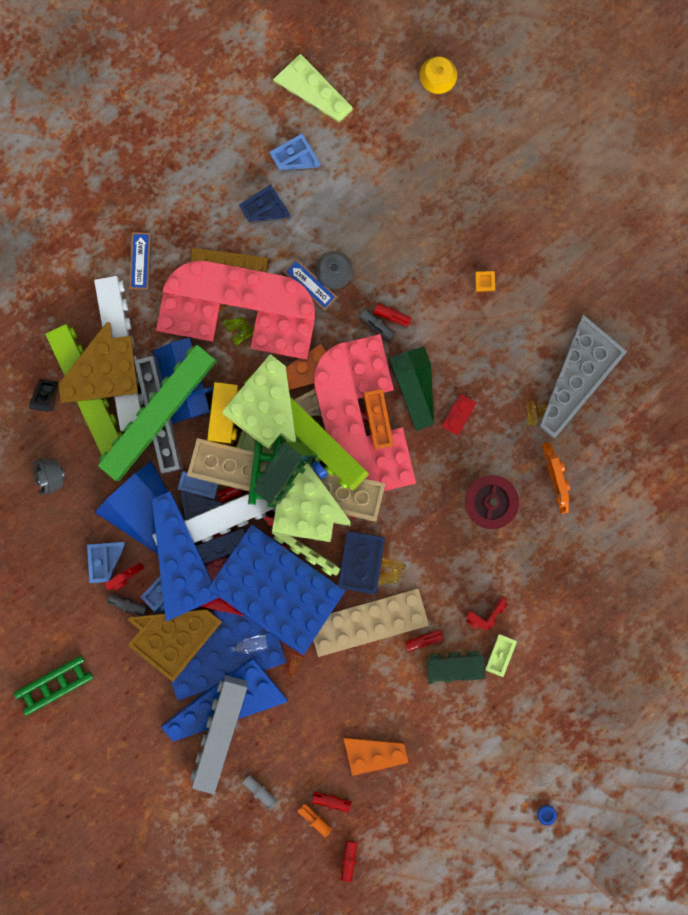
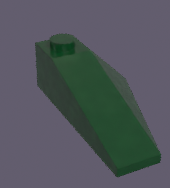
M425 347L413 349L389 358L391 368L415 430L418 431L434 425L432 370Z

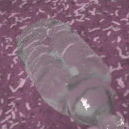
M260 635L244 639L235 647H232L231 651L249 654L268 648L266 636Z

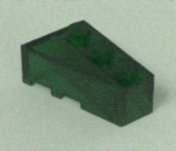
M284 442L280 444L276 450V456L266 465L267 470L257 479L256 487L253 491L269 504H279L295 485L292 482L299 472L303 475L306 471L304 466L311 458L315 460L318 456L303 443Z
M468 651V655H460V652H449V656H441V653H431L429 657H425L426 680L428 684H434V682L439 681L448 683L455 680L485 679L484 655L479 654V651Z

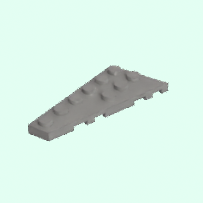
M584 315L581 316L539 425L553 439L557 437L627 353L624 348Z

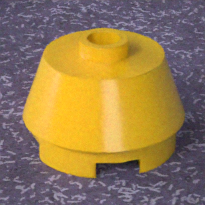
M435 56L429 58L420 69L419 77L421 84L426 90L434 94L448 92L457 81V69L452 61L445 57Z

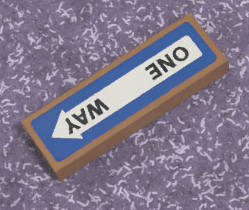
M132 232L130 290L149 291L151 233Z
M295 259L283 271L287 277L302 284L309 292L312 300L324 311L338 298L329 288L323 286L317 277L298 259Z

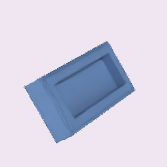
M182 471L177 490L215 499L219 484L188 477V472Z

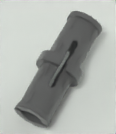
M367 308L359 316V319L370 326L373 332L376 331L378 334H381L387 342L396 333L386 326L381 318L378 319L368 311Z
M113 592L110 594L107 602L109 605L122 609L125 613L129 612L137 616H144L148 607L132 601L129 597L127 599Z

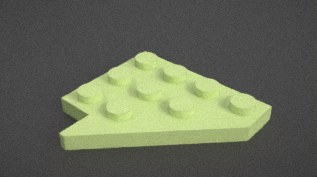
M271 354L222 411L224 416L267 449L271 447L280 435L293 445L296 442L286 366Z
M285 455L272 533L331 542L333 524L350 526V520L304 458Z

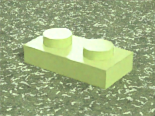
M498 634L485 670L504 677L517 641Z

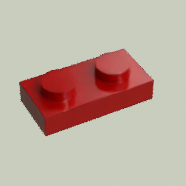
M460 393L441 427L458 436L477 402Z

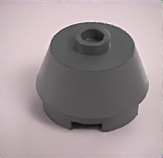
M327 252L316 263V277L323 286L329 289L342 288L350 282L353 276L352 262L341 252Z
M40 458L32 462L36 466V469H33L35 484L41 487V490H38L40 495H50L63 487L64 470L63 467H60L57 460Z

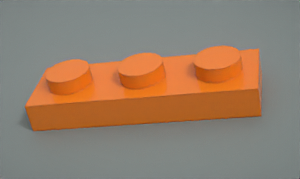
M383 389L364 392L363 397L374 450L393 447Z

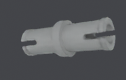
M251 775L242 783L254 794L253 797L255 799L258 798L269 810L278 802L266 790V787L264 785L261 786Z

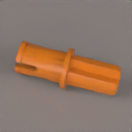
M303 804L299 808L298 813L310 823V827L313 826L324 838L329 835L333 828L320 818V814L317 815L307 804Z

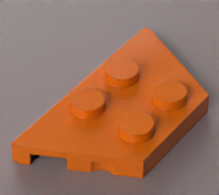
M549 442L541 443L560 513H568V491L570 490V485L563 476V472H565L563 461H559Z

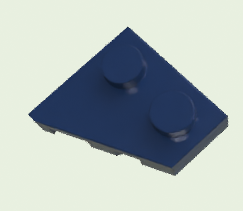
M272 185L239 204L249 222L291 217Z
M185 491L180 492L185 520L222 505V502Z

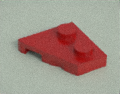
M140 562L134 567L118 574L104 585L107 590H119L127 585L126 580L145 568Z

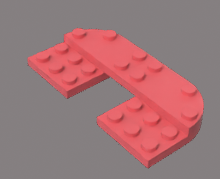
M208 261L186 263L177 268L167 279L163 288V297L156 328L157 332L213 342L220 305H229L258 311L251 350L304 360L308 359L315 322V309L309 292L298 281L282 275Z
M381 334L340 343L332 347L319 360L313 379L325 431L368 472L369 475L365 479L385 483L384 491L416 484L403 428L391 430L393 447L374 450L371 435L366 436L358 399L364 398V392L383 389V393L394 390Z

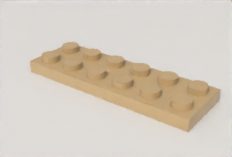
M419 588L332 612L313 640L318 657L429 626Z

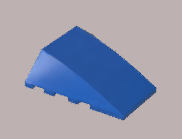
M149 462L133 474L103 502L95 513L158 554V548L152 536L156 533L152 499L168 491L153 462Z

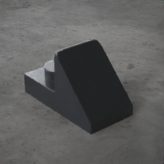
M39 379L30 400L29 409L44 412L53 411L58 382Z

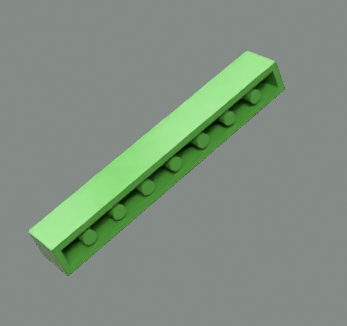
M200 346L190 347L185 354L187 356L183 362L179 361L173 368L175 372L172 376H167L161 383L162 388L158 393L155 391L148 399L150 401L146 407L143 406L137 412L136 420L126 425L124 428L125 433L122 437H117L111 444L113 448L109 453L105 452L100 457L98 467L115 481H120L217 362Z

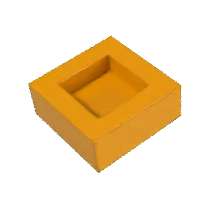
M495 271L475 272L476 292L495 291Z

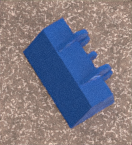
M190 338L169 343L152 351L153 356L158 361L162 382L167 376L171 377L175 372L173 368L179 361L183 362L187 357L185 355L186 352L193 346ZM202 379L171 417L172 424L211 414L207 395L213 393L214 387L205 388Z

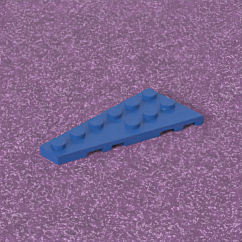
M171 491L152 499L166 621L219 598L207 589L212 579Z
M254 657L227 675L248 681L238 719L288 702V698ZM219 682L161 725V728L173 742L209 729L206 728L208 717H212L214 710H211L214 698L218 699L220 692H217Z

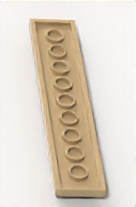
M197 438L187 476L249 491L254 452ZM280 459L276 498L279 495L285 459ZM261 461L259 472L271 473L272 462ZM328 473L324 479L318 476L345 515L373 522L377 521L385 483L364 479L352 491L349 487L344 489L337 482L340 478L336 474L331 476ZM258 480L257 491L269 493L270 481Z

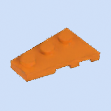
M321 344L309 351L307 360L298 359L286 367L289 391L314 384L315 368L321 357L326 353Z
M343 737L352 776L408 763L404 743Z

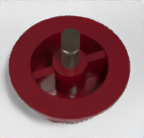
M496 475L483 476L474 481L467 490L465 508L470 519L478 526L486 529H499L509 524L516 516L519 508V497L515 487L507 479Z

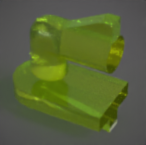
M243 317L222 321L228 332L240 327L241 332L231 337L236 346L254 333V327H249Z

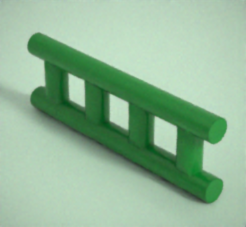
M281 435L274 442L273 454L262 453L263 445L255 440L248 498L249 505H256V499L268 500V507H275L283 442ZM261 461L272 462L271 473L259 472ZM258 480L270 481L269 493L257 491Z
M82 655L13 693L16 699L23 697L28 707L23 709L25 716L94 679L91 672L84 674L79 665L85 662ZM73 668L78 679L68 684L63 673ZM56 678L61 688L51 693L46 683ZM39 687L44 698L34 703L29 692Z

